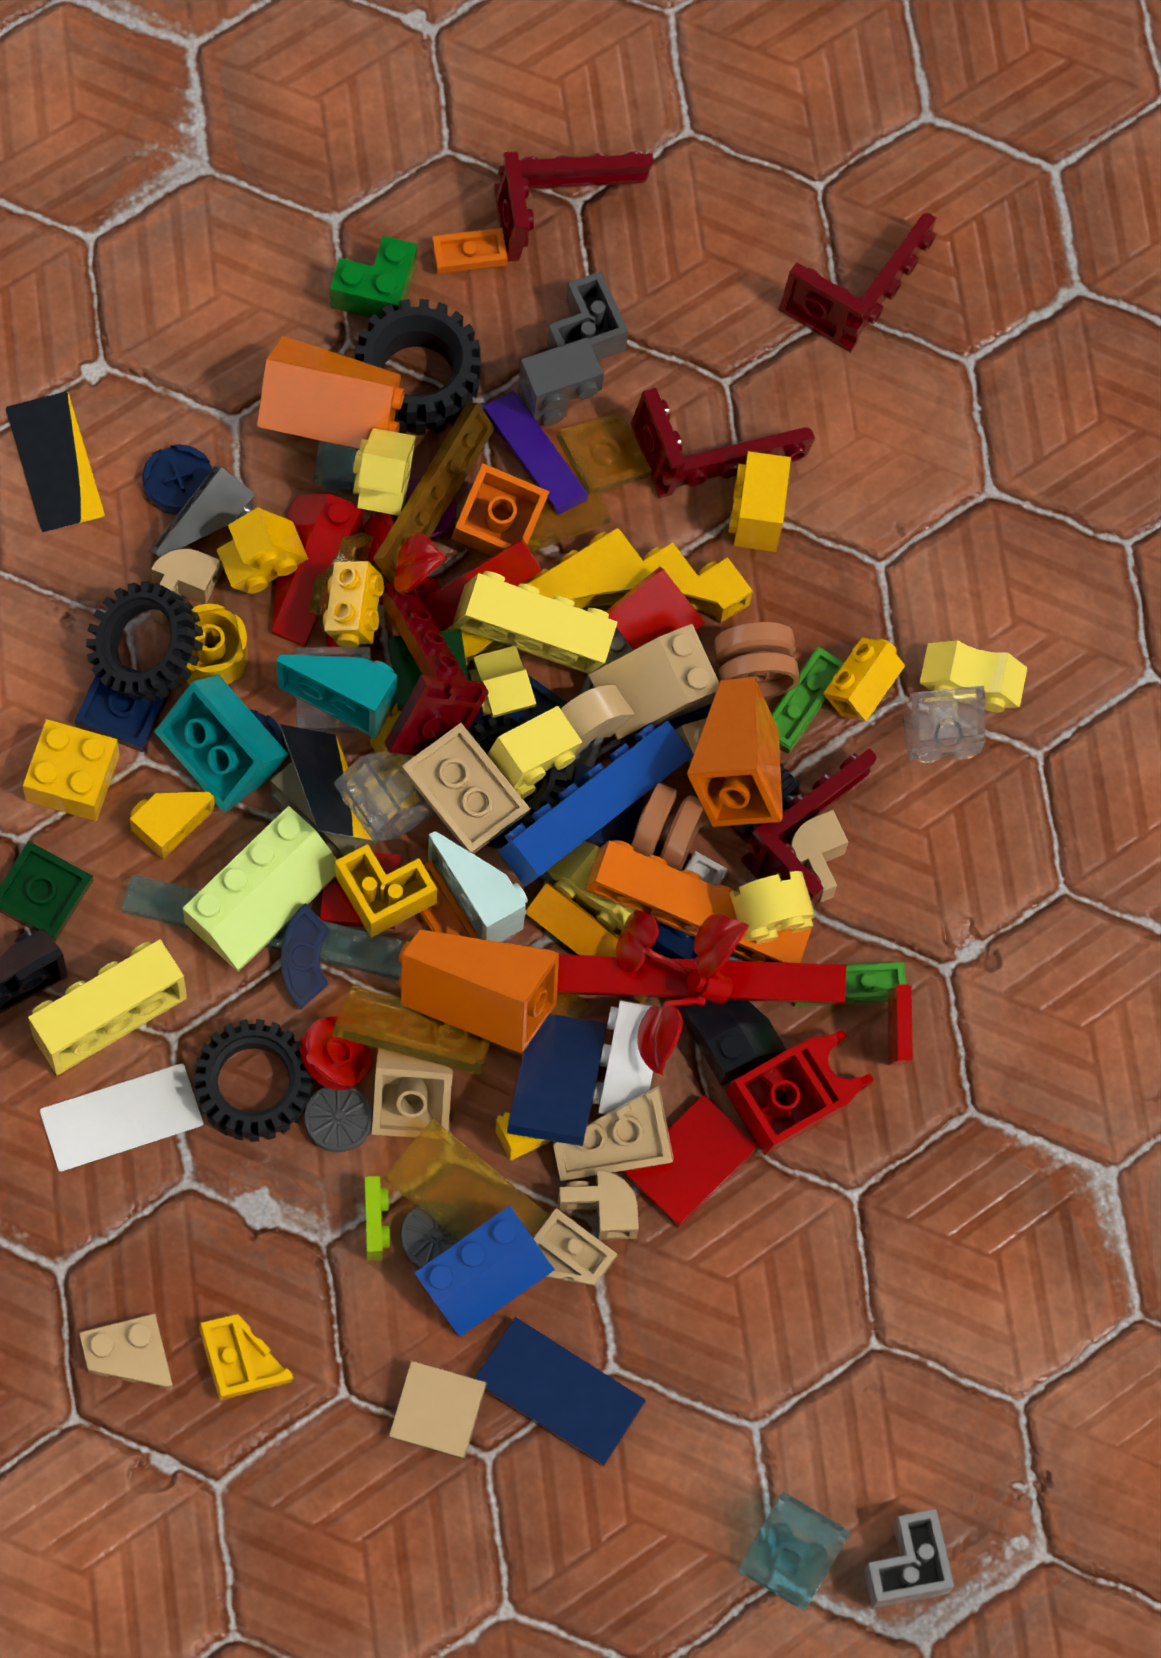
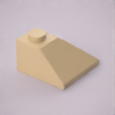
M379 1046L375 1076L372 1135L448 1140L453 1070L418 1049Z

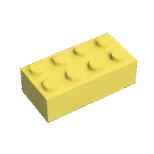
M484 571L483 574L478 573L464 586L452 627L509 647L516 645L518 650L587 674L592 673L605 664L618 623L609 619L607 612L596 608H588L586 611L574 607L575 602L566 597L553 596L552 599L540 595L538 588L528 584L520 583L518 587L504 582V576L490 571Z
M160 939L152 944L150 942L142 943L131 952L132 956L120 963L113 961L99 970V975L88 982L84 980L76 982L65 991L66 995L54 1002L47 1000L33 1009V1014L28 1017L33 1039L57 1076L187 999L184 975Z

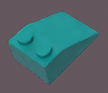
M280 654L276 660L279 689L373 738L377 737L397 703V674L394 673V670L389 665L381 661L373 663L366 658L285 654Z

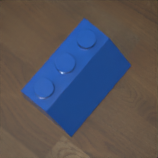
M509 1205L417 1270L415 1275L461 1337L555 1269Z

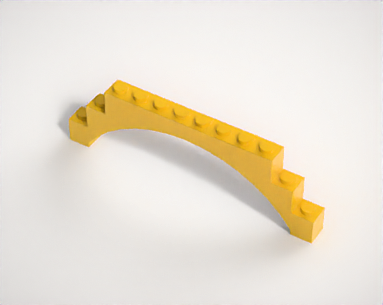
M619 528L610 533L605 531L598 534L590 541L588 547L579 552L577 550L569 552L560 560L559 565L549 571L547 568L542 569L528 583V585L538 588L540 595L552 599L553 596L566 597L575 602L574 607L586 610L599 606L614 605L660 566L666 571L696 611L713 615L720 623L749 606L753 590L728 557L718 564L716 561L707 564L697 575L674 543H671L665 548L661 546L654 548L644 557L643 561ZM450 626V627H448L447 629H445L444 631H446V630H455V629H457V628H454V627ZM461 630L468 676L469 670L474 669L473 657L497 651L504 645ZM397 704L391 711L394 717L388 716L376 738L370 736V745L388 768V771L386 772L384 769L377 771L368 778L367 784L364 785L365 800L389 833L420 814V800L416 796V788L401 770L402 765L415 756L389 753L384 744L401 711H397Z

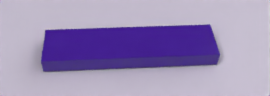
M514 390L483 406V411L494 425L495 430L534 485L550 491L546 501L557 516L588 500V493Z

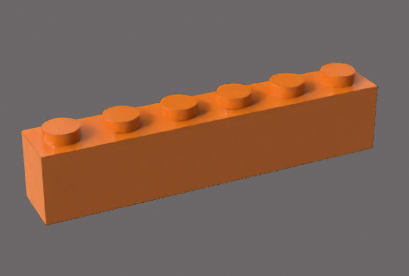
M609 840L598 849L584 888L586 891L630 910L647 912L656 921L693 937H696L700 926L710 915L723 914L737 920L730 892L733 889L721 884L711 885L702 881L701 876L693 871H679L668 866V862L663 858L655 855H642L633 851L634 847L619 840H614L613 842ZM812 928L799 932H792L791 929L778 931L777 939L757 944L756 940L747 941V938L742 937L732 953L755 962L801 963Z

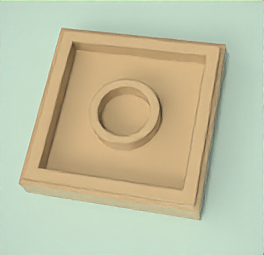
M411 1361L389 1436L465 1459L487 1383Z

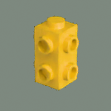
M368 561L334 562L333 575L328 580L329 602L328 609L323 614L324 631L341 647L357 648L359 644H373L374 631L379 626L377 609L379 596H382L384 591V580L382 575Z
M862 637L853 648L847 660L823 692L840 716L866 722L875 711L877 705L905 667L896 654L897 649L893 644L884 639L873 640Z

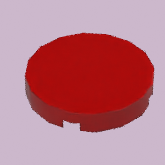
M330 1016L326 1019L315 1021L306 1029L301 1037L300 1053L307 1071L322 1086L333 1090H349L362 1082L371 1070L372 1053L371 1049H367L364 1043L366 1038L362 1031L350 1021L337 1016Z

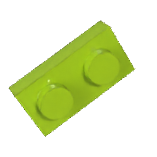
M380 1176L365 1177L367 1261L382 1260V1249L390 1248L389 1225H382L381 1211H389L388 1188L380 1187Z

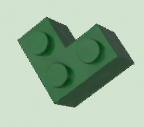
M382 236L374 266L339 258L330 287V308L368 318L375 314L380 320L382 319V308L391 304L394 311L399 310L400 301L407 299L417 265V244Z

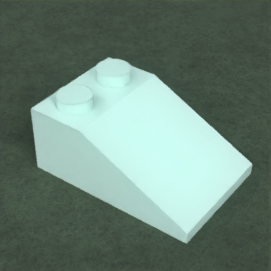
M434 831L429 834L428 860L434 863L480 939L501 942L523 930L526 915L525 903L528 900L521 886L518 883L512 884L505 873L438 832Z

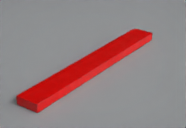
M559 954L557 994L682 999L694 997L686 985L687 974L652 958H646L639 970L629 973L623 971L618 966L616 956ZM669 958L693 970L697 969L695 959ZM727 960L720 969V972L730 976L733 982L732 992L728 1000L845 1004L846 965Z

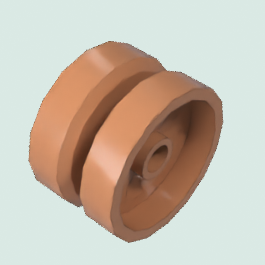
M772 622L747 623L722 631L715 637L716 661L721 665L718 670L719 683L720 680L755 677L764 699L782 695L798 686L800 680L798 662L792 657L796 650L794 631L789 626Z
M658 783L637 823L634 832L635 837L632 842L633 851L645 856L656 855L659 847L663 846L660 857L668 862V866L680 871L691 851L705 810L699 798L689 795L681 803L677 814H674L678 799L677 790Z

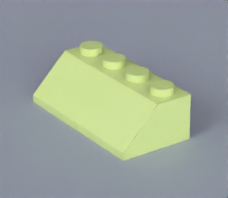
M288 806L182 908L184 923L239 972L292 920L305 903L308 905L336 877L335 861L337 858L317 831Z

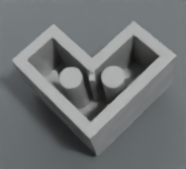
M937 1509L898 1516L893 1524L900 1557L870 1562L864 1569L872 1609L948 1595L954 1588Z

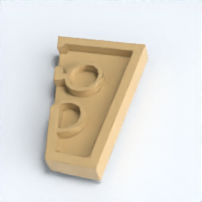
M657 1086L589 1122L583 1146L554 1142L553 1147L560 1181L595 1176L597 1171L613 1173L672 1163L674 1157L660 1087Z

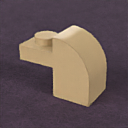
M192 549L174 550L166 553L154 563L151 568L152 581L154 585L155 583L160 584L177 594L207 604L221 575L220 560ZM150 610L151 620L164 625L167 620L166 616L160 610Z
M615 685L599 686L575 697L561 708V711L582 741L574 754L575 756L595 738L611 737L635 715Z
M833 810L816 816L802 824L795 833L791 844L800 862L806 868L815 871L821 880L824 890L819 898L820 903L833 898L837 888V884L826 862L844 855L849 843Z
M597 1171L596 1186H589V1183L586 1181H573L567 1183L566 1187L559 1188V1211L597 1210L598 1240L637 1239L639 1230L637 1200L631 1187L619 1176L610 1172Z

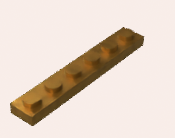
M478 402L465 405L373 558L391 584H394L395 568L398 566V554L404 542L416 532L423 533L429 538L431 537L495 429Z

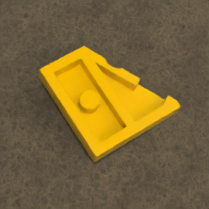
M239 1314L200 1324L199 1330L219 1401L292 1382V1373L288 1368L284 1369L270 1354L271 1350L252 1334L251 1328Z

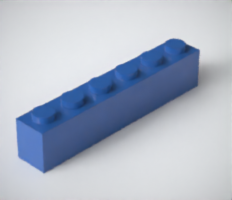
M668 721L658 728H655L652 723L634 736L638 741L636 745L630 748L625 743L609 755V758L612 760L610 765L604 768L599 763L583 775L587 781L583 786L578 788L574 782L557 795L561 803L554 808L547 803L531 815L535 823L527 829L521 823L504 836L509 843L498 850V852L525 887L694 756Z

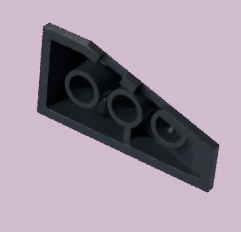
M706 1000L704 1006L697 1004L676 1006L721 1086L748 1073L787 1050L770 1020L749 1001L727 1000L723 1004H717Z

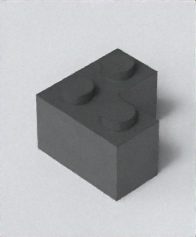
M601 271L569 282L566 303L572 316L548 325L547 345L549 350L588 337L598 360L625 351L628 329Z
M587 337L521 359L518 393L523 404L538 425L551 426L560 422L563 417L567 416L568 401L576 398L588 399L602 390L604 373L589 338Z

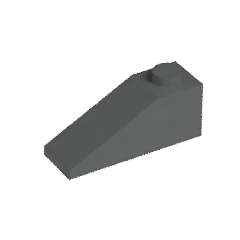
M214 466L148 552L153 556L162 557L168 552L178 550L228 526L236 519L249 513L253 507V503L250 501L255 493L223 467Z

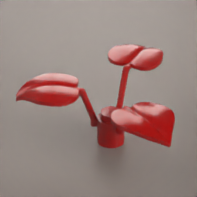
M375 511L368 519L361 531L357 544V555L360 561H368L371 565L376 563L373 558L395 523V518L392 514ZM416 532L404 542L398 554V566L395 568L396 574L394 577V587L398 592L407 593L415 588L420 598L439 588L438 581L428 577V575L446 558L425 534ZM379 598L378 605H382L383 603ZM326 633V644L330 656L344 657L353 649L339 646Z
M635 911L626 919L625 927L621 930L616 945V961L618 966L623 971L635 972L642 967L646 956L687 974L686 985L694 996L691 998L666 1000L662 1008L652 1006L642 1018L637 1035L638 1049L645 1064L655 1073L663 1075L665 1063L673 1052L681 1034L683 1019L676 1006L693 1004L704 1006L706 1000L723 1004L729 999L733 982L731 977L721 973L720 969L724 966L749 927L747 923L723 914L710 915L702 923L695 937L694 950L698 957L695 959L697 969L693 970L650 949L659 935L658 923L651 914L644 911Z

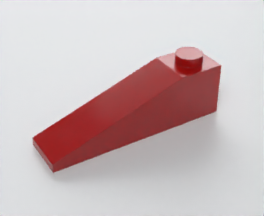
M332 494L296 496L286 519L293 521L308 559L297 565L298 568L293 573L277 577L271 631L273 635L306 647L329 598L328 580L333 575L334 562H346L363 526V509L357 508V504Z

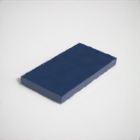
M555 1014L547 1016L524 1049L508 1122V1134L583 1146L607 1023Z
M517 1317L514 1318L475 1378L487 1383L485 1388L487 1393L603 1467L646 1402V1399Z

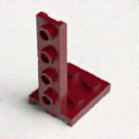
M518 151L504 152L505 166H500L498 170L500 183H494L493 188L499 225L503 230L507 262L520 260L523 248L528 247V232L534 229L533 210L527 209L526 204L529 189L644 183L647 181L650 168L654 162L653 153L641 154L640 152L632 151L623 155L607 156L604 153H596L589 157L560 155L549 159L525 157L519 160Z
M930 213L921 215L861 299L852 295L846 288L837 286L823 278L814 269L806 268L796 262L789 272L779 311L851 353L857 345L860 334L868 323L874 325L884 309L882 303L885 299L892 300L902 284L899 280L903 274L909 276L913 272L919 261V257H917L921 250L927 252L937 235L933 232L937 217Z
M657 388L642 392L630 423L659 498L673 495L675 488L688 484L689 487H695L711 478L719 476L731 478L736 476L738 464L746 463L748 451L791 457V462L801 460L808 454L815 440L813 431L808 427H803L683 457L680 435L672 429L669 421L670 411L668 404L664 399L661 400Z
M384 583V591L379 598L423 674L418 679L384 744L389 753L416 756L458 724L462 723L468 730L489 691L483 682L467 680L417 590L413 588L407 593H401L395 589L394 584Z
M870 748L860 756L853 753L844 760L839 767L841 770L831 776L827 773L814 784V790L807 796L801 793L792 799L786 806L787 811L783 813L781 822L762 823L753 831L752 834L755 837L748 843L746 847L748 853L741 858V861L757 879L779 874L781 881L790 880L789 872L801 871L814 910L824 887L816 872L806 868L797 858L793 847L784 840L794 834L806 821L819 815L865 780L870 774V767L876 761L875 753Z

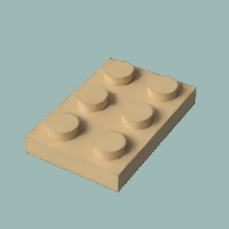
M462 723L455 726L402 765L401 770L462 847L472 854L530 813L529 806Z

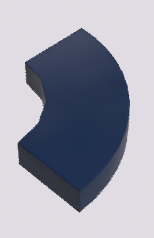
M306 903L297 911L288 925L282 943L281 968L285 985L292 999L301 1010L329 985L321 970L320 953L323 942L331 933V930Z

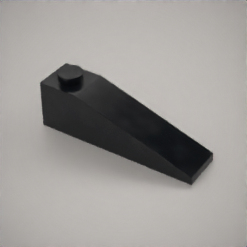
M44 928L37 932L32 930L20 935L15 940V944L10 946L0 956V1014L68 977L63 953Z

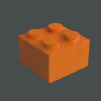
M482 463L451 539L490 556H494L522 538L528 545L550 491Z

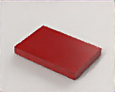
M704 1094L668 1129L674 1157L672 1163L630 1169L624 1172V1176L678 1228L758 1149V1146Z

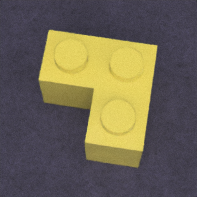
M373 428L368 440L362 439L353 467V473H356L353 494L359 495L357 508L400 515L406 502L416 436Z
M556 706L499 736L487 755L521 798L524 799L536 790L534 785L546 775L545 771L553 767L561 770L571 764L576 759L574 754L582 741L559 706Z

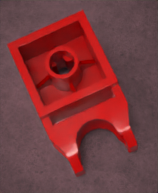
M843 1030L827 1036L811 1037L799 1045L793 1046L737 1078L725 1091L764 1156L843 1111L857 1093L873 1083L874 1079L870 1073L863 1077L844 1079L835 1075L830 1069L828 1055L832 1048L843 1042V1039L847 1037ZM775 1097H776L777 1099H779L780 1097H783L784 1100L786 1101V1104H785V1105L779 1104V1103L776 1101Z

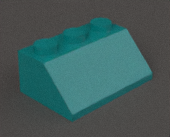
M220 675L192 681L154 731L201 787L214 796L215 803L223 812L229 811L268 781L289 755Z

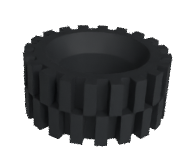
M410 299L401 300L400 309L394 311L391 304L382 308L381 320L374 314L368 320V330L362 328L358 336V345L355 347V360L384 369L387 361L395 353L409 347L429 348L438 352L446 359L452 370V375L448 382L438 391L428 395L414 396L404 394L401 409H396L394 421L400 423L399 433L406 434L408 427H416V436L426 435V427L433 426L435 433L444 431L445 420L447 419L454 425L465 405L473 403V397H477L480 381L479 340L474 341V329L470 324L463 327V316L459 312L455 311L451 317L448 316V305L439 302L436 309L429 308V299H419V307H411Z

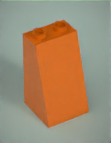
M282 336L266 359L257 427L360 449L362 439L368 440L373 428L399 433L400 423L394 421L396 409L400 410L405 394V389L399 387L401 375Z
M755 677L720 680L687 772L712 827L781 822L783 817L779 729Z
M419 930L412 941L405 942L401 948L399 962L402 963V974L398 987L401 988L402 1006L521 1054L557 1004L559 953L553 950L427 930Z

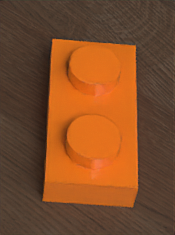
M502 228L432 236L437 274L507 266L508 259Z

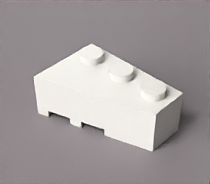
M620 1000L619 1008L611 1006L607 1029L614 1030L612 1045L604 1044L600 1066L607 1067L605 1081H597L593 1104L600 1105L598 1112L600 1114H606L650 1090L653 1071L645 1064L640 1055L637 1035L642 1018L647 1010L652 1007L651 1005Z

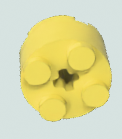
M801 871L789 872L790 880L781 881L779 874L744 884L739 887L740 892L733 890L730 892L737 920L749 925L743 938H747V941L756 940L757 944L777 939L778 931L791 929L792 932H799L813 927L812 919L815 917Z

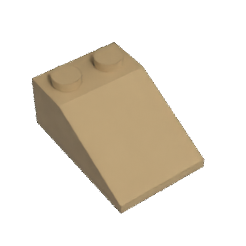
M693 624L660 636L588 674L593 688L615 685L635 713L633 717L614 733L617 742L638 734L651 723L653 726H657L712 704L719 686V681Z

